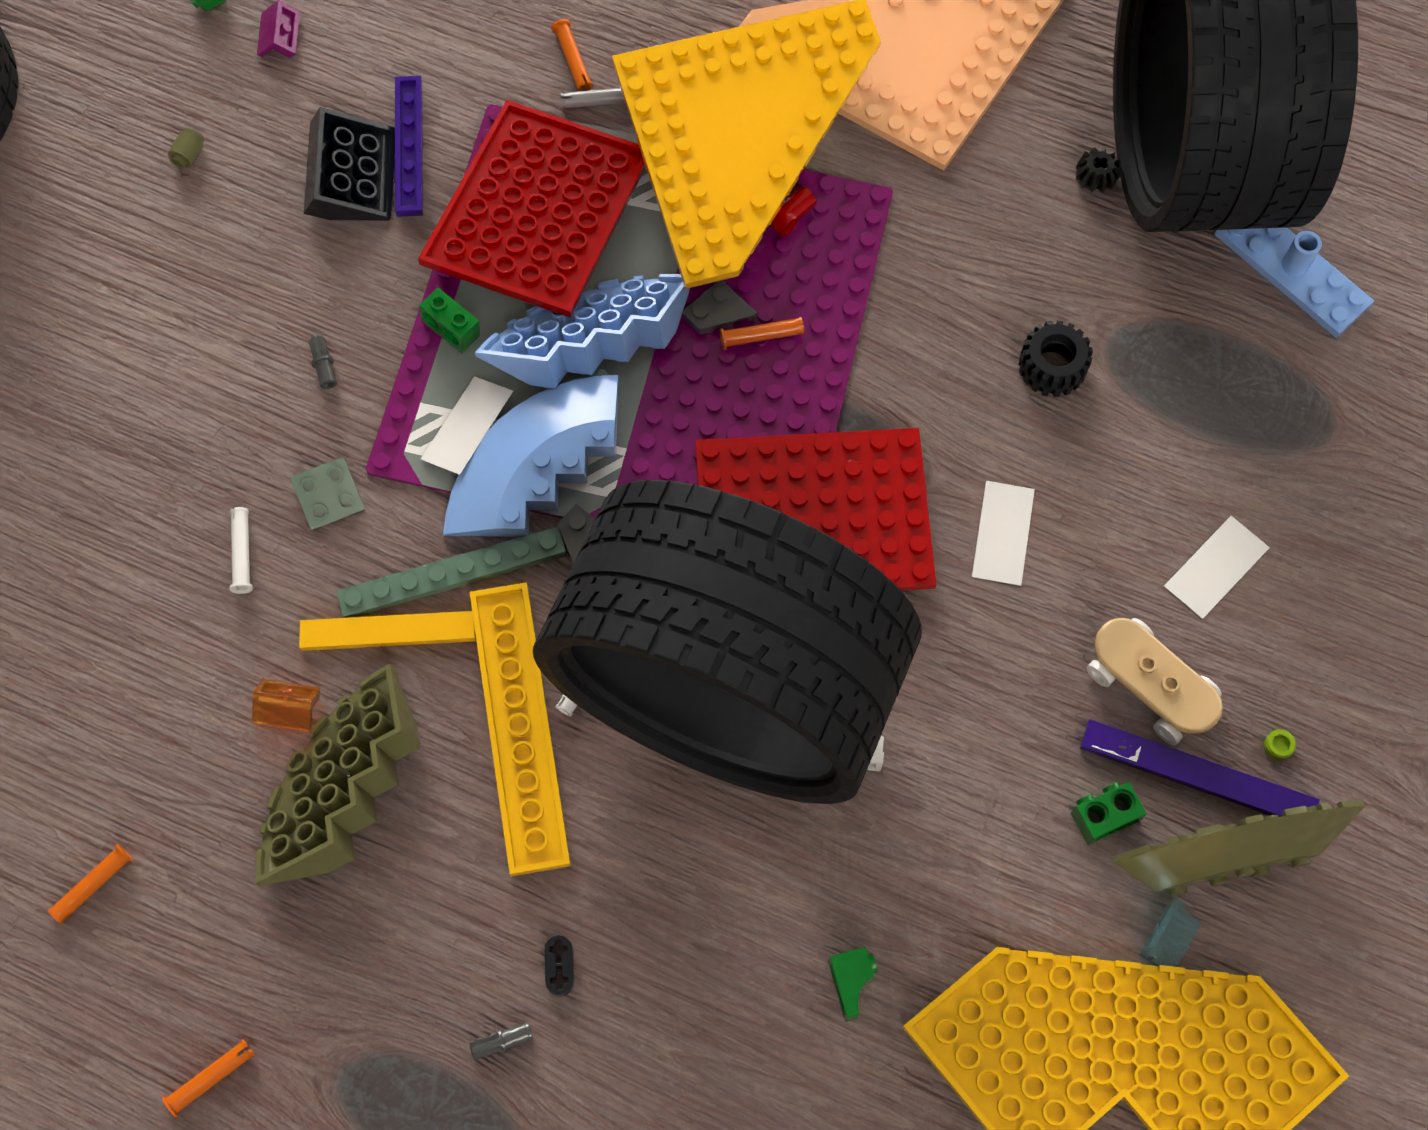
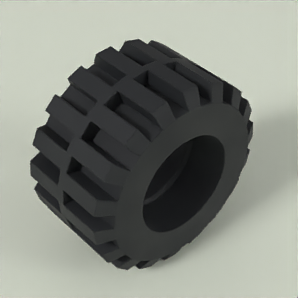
M1048 321L1045 322L1044 327L1039 324L1035 327L1034 332L1030 331L1024 342L1018 365L1020 366V376H1025L1023 380L1025 384H1032L1031 390L1035 392L1037 390L1043 391L1042 395L1044 396L1053 393V397H1059L1062 392L1066 396L1071 393L1072 389L1076 391L1080 387L1091 365V356L1093 354L1092 347H1088L1090 340L1088 337H1082L1084 332L1081 329L1076 331L1073 329V324L1069 323L1066 326L1063 325V321H1057L1056 324ZM1046 352L1058 353L1065 357L1069 364L1065 366L1052 365L1043 358L1042 354Z

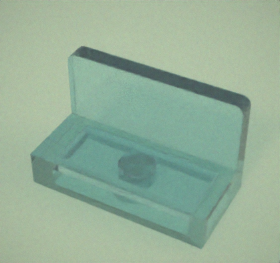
M1174 898L1165 908L1140 956L1156 966L1178 967L1201 922L1184 912L1183 909L1186 904Z

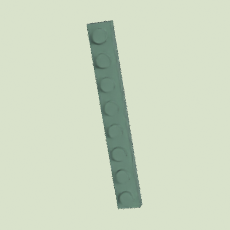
M557 526L340 589L336 592L343 617H359L564 557L567 554L559 527Z

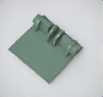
M344 457L290 477L311 530L365 510Z

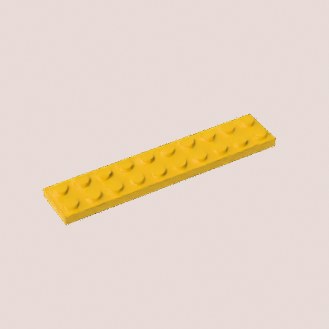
M527 582L471 591L470 599L509 874L512 877L569 867L571 864L542 676L533 657V646L536 637Z

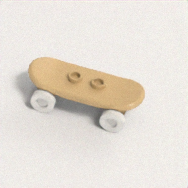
M1116 618L1109 620L1100 628L1095 639V653L1098 660H1092L1086 667L1088 674L1094 681L1104 687H1109L1116 678L1152 711L1159 715L1161 718L1153 725V729L1163 741L1176 746L1183 738L1181 732L1200 734L1209 731L1218 723L1223 711L1220 698L1222 693L1219 687L1209 678L1199 676L1157 640L1152 630L1144 622L1136 618L1131 620Z

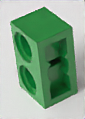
M437 288L419 305L421 321L461 354L480 336L479 320L441 289Z
M1119 782L1113 783L1102 790L1104 794L1095 798L1092 794H1089L1076 801L1077 806L1071 812V815L1087 845L1140 822L1147 815L1130 782L1121 786ZM1114 799L1124 801L1127 810L1121 811L1117 809L1114 805ZM1087 812H1096L1100 816V823L1090 821Z

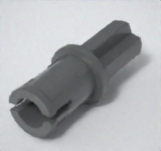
M322 335L312 336L309 340L313 357L311 364L317 371L319 385L322 389L333 388L338 384L332 367L333 357L329 356L325 338Z
M527 1021L524 1024L502 1031L498 1028L497 1033L471 1041L470 1050L474 1059H480L500 1051L507 1053V1049L529 1041L532 1042L534 1039Z

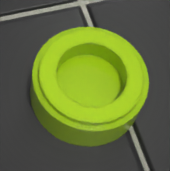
M1278 729L1272 731L1265 738L1263 746L1270 758L1282 761L1294 753L1296 742L1289 732Z

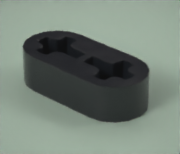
M557 935L551 937L545 944V982L551 994L562 997L569 994L574 987V958L572 944L569 939ZM556 943H562L563 948H568L567 952L562 953V963H557L555 953H550L551 949L556 948ZM557 969H562L564 979H569L568 983L563 984V989L557 990L556 985L551 984L552 980L557 979Z

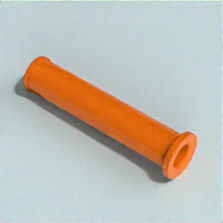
M560 19L552 24L551 30L558 38L577 86V91H583L582 86L585 91H589L592 89L593 83L590 80L571 32V22L568 19Z
M798 317L796 319L726 331L721 328V345L723 350H727V347L798 334L802 335L804 334L803 320L801 317Z
M116 843V848L52 908L47 910L58 923L62 924L128 861L132 862L134 860L121 845Z
M242 1039L240 1043L171 1095L161 1097L169 1112L177 1118L179 1116L178 1112L251 1057H254L255 1053L250 1048L239 1056V1053L246 1049L249 1044Z

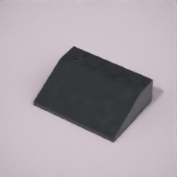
M319 107L310 122L304 214L327 220L389 221L392 208L395 127Z

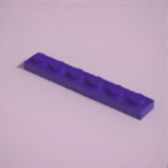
M421 76L395 77V212L397 217L423 216V103Z

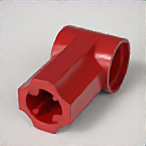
M801 186L782 202L780 210L768 226L781 237L789 235L796 227L798 220L816 206L817 200L813 196L812 191L807 187Z

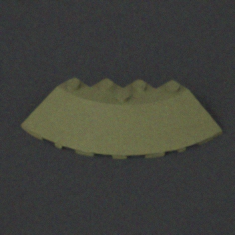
M391 664L384 666L359 683L360 688L348 698L345 695L337 701L339 706L328 717L323 715L308 732L313 737L304 750L294 752L286 766L289 772L283 779L280 787L275 786L267 808L270 810L267 822L261 824L260 834L263 835L261 849L257 850L255 862L257 885L263 886L330 873L355 860L352 834L377 822L374 797L399 785L395 761L420 749L416 722Z
M1341 801L1337 803L1338 808L1329 806V803H1320L1307 808L1306 806L1284 809L1282 811L1283 816L1278 817V815L1266 817L1262 814L1239 820V826H1236V824L1226 826L1217 824L1196 830L1198 836L1193 834L1174 836L1167 839L1169 845L1166 843L1154 846L1145 845L1113 856L1114 863L1155 892H1169V896H1176L1186 893L1187 886L1196 883H1210L1211 887L1228 883V877L1237 875V878L1251 875L1254 878L1269 874V868L1279 864H1292L1293 868L1311 864L1310 858L1321 855L1361 812L1365 805L1363 801Z

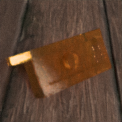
M263 678L253 691L252 721L257 724L309 732L312 728V709L320 698V688Z

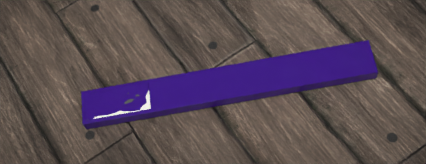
M1091 719L1087 723L1079 748L1270 816L1278 815V817L1283 816L1282 811L1284 809L1306 806L1307 808L1318 805L1320 801L1318 798Z

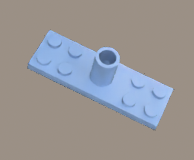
M1288 228L1216 230L1214 234L1335 338L1340 336L1374 302L1370 296L1318 254L1322 247V241L1314 232L1302 231L1295 235Z

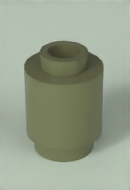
M191 128L181 131L167 153L170 162L180 169L191 168L204 147V137Z

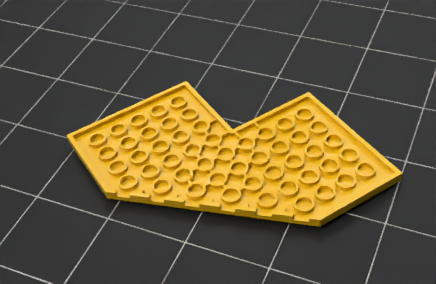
M996 947L902 1027L986 1130H1087L1121 1099L1125 1101L1148 1130H1292L1349 1077L1345 1070L1261 976L1254 975L1244 976L1227 972L1199 971L1182 967L1154 966L1137 962L1109 961L1092 957L1064 956L1047 952L1019 951Z

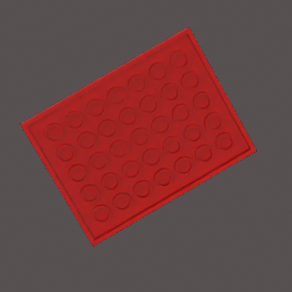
M506 100L418 257L419 265L571 318L646 168L639 144Z
M919 428L695 440L698 485L752 500L810 525L866 559L901 591L936 588Z

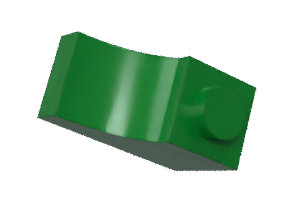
M866 947L830 956L828 960L845 1022L855 1020L860 1015L858 1009L860 991L866 983L873 981L875 978L874 973L878 972L874 955H868Z

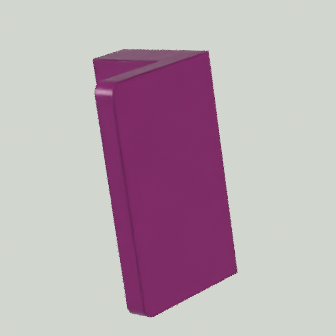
M278 0L262 12L257 48L258 56L263 57L272 49L288 58L296 54L300 11Z

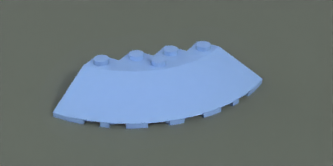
M659 274V279L644 280L643 275L634 276V279L619 283L618 279L597 283L598 288L583 292L571 318L534 306L526 311V317L518 320L512 319L507 323L508 328L500 334L494 333L475 351V355L477 358L531 386L556 388L567 372L592 375L603 359L629 362L640 346L665 349L677 331L690 288L685 289L681 274Z
M592 376L559 384L556 388H548L531 396L501 417L487 431L463 471L457 476L445 514L443 535L523 537L529 535L530 510H558L559 483H587L588 456L616 457L619 376Z

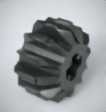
M1094 147L1090 152L1085 151L1081 159L1077 161L1076 180L1082 181V188L1089 186L1091 193L1095 189L1103 193L1106 188L1112 189L1117 180H1119L1121 160L1115 159V152L1107 154L1106 148L1099 152Z

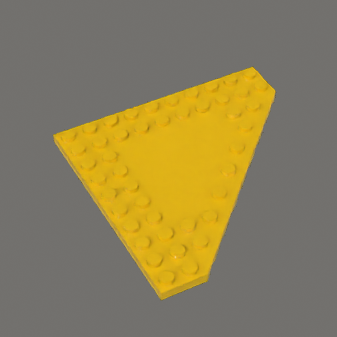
M853 0L612 56V63L685 289L737 277L741 273L748 257L754 252L766 228L775 218L782 202L791 192L803 168L809 163L819 142L825 137L837 113L846 103L853 87L859 82L868 67L869 61L880 47L881 39L866 0Z

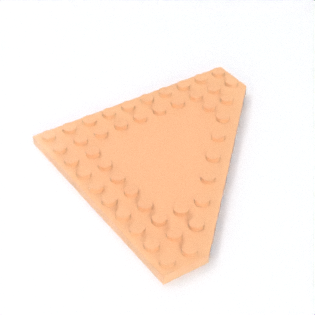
M805 0L754 9L750 11L740 26L853 0ZM866 0L880 36L881 44L838 114L944 171L1064 0Z

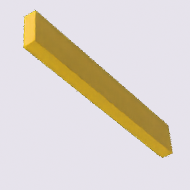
M472 611L300 620L299 648L301 651L476 641Z

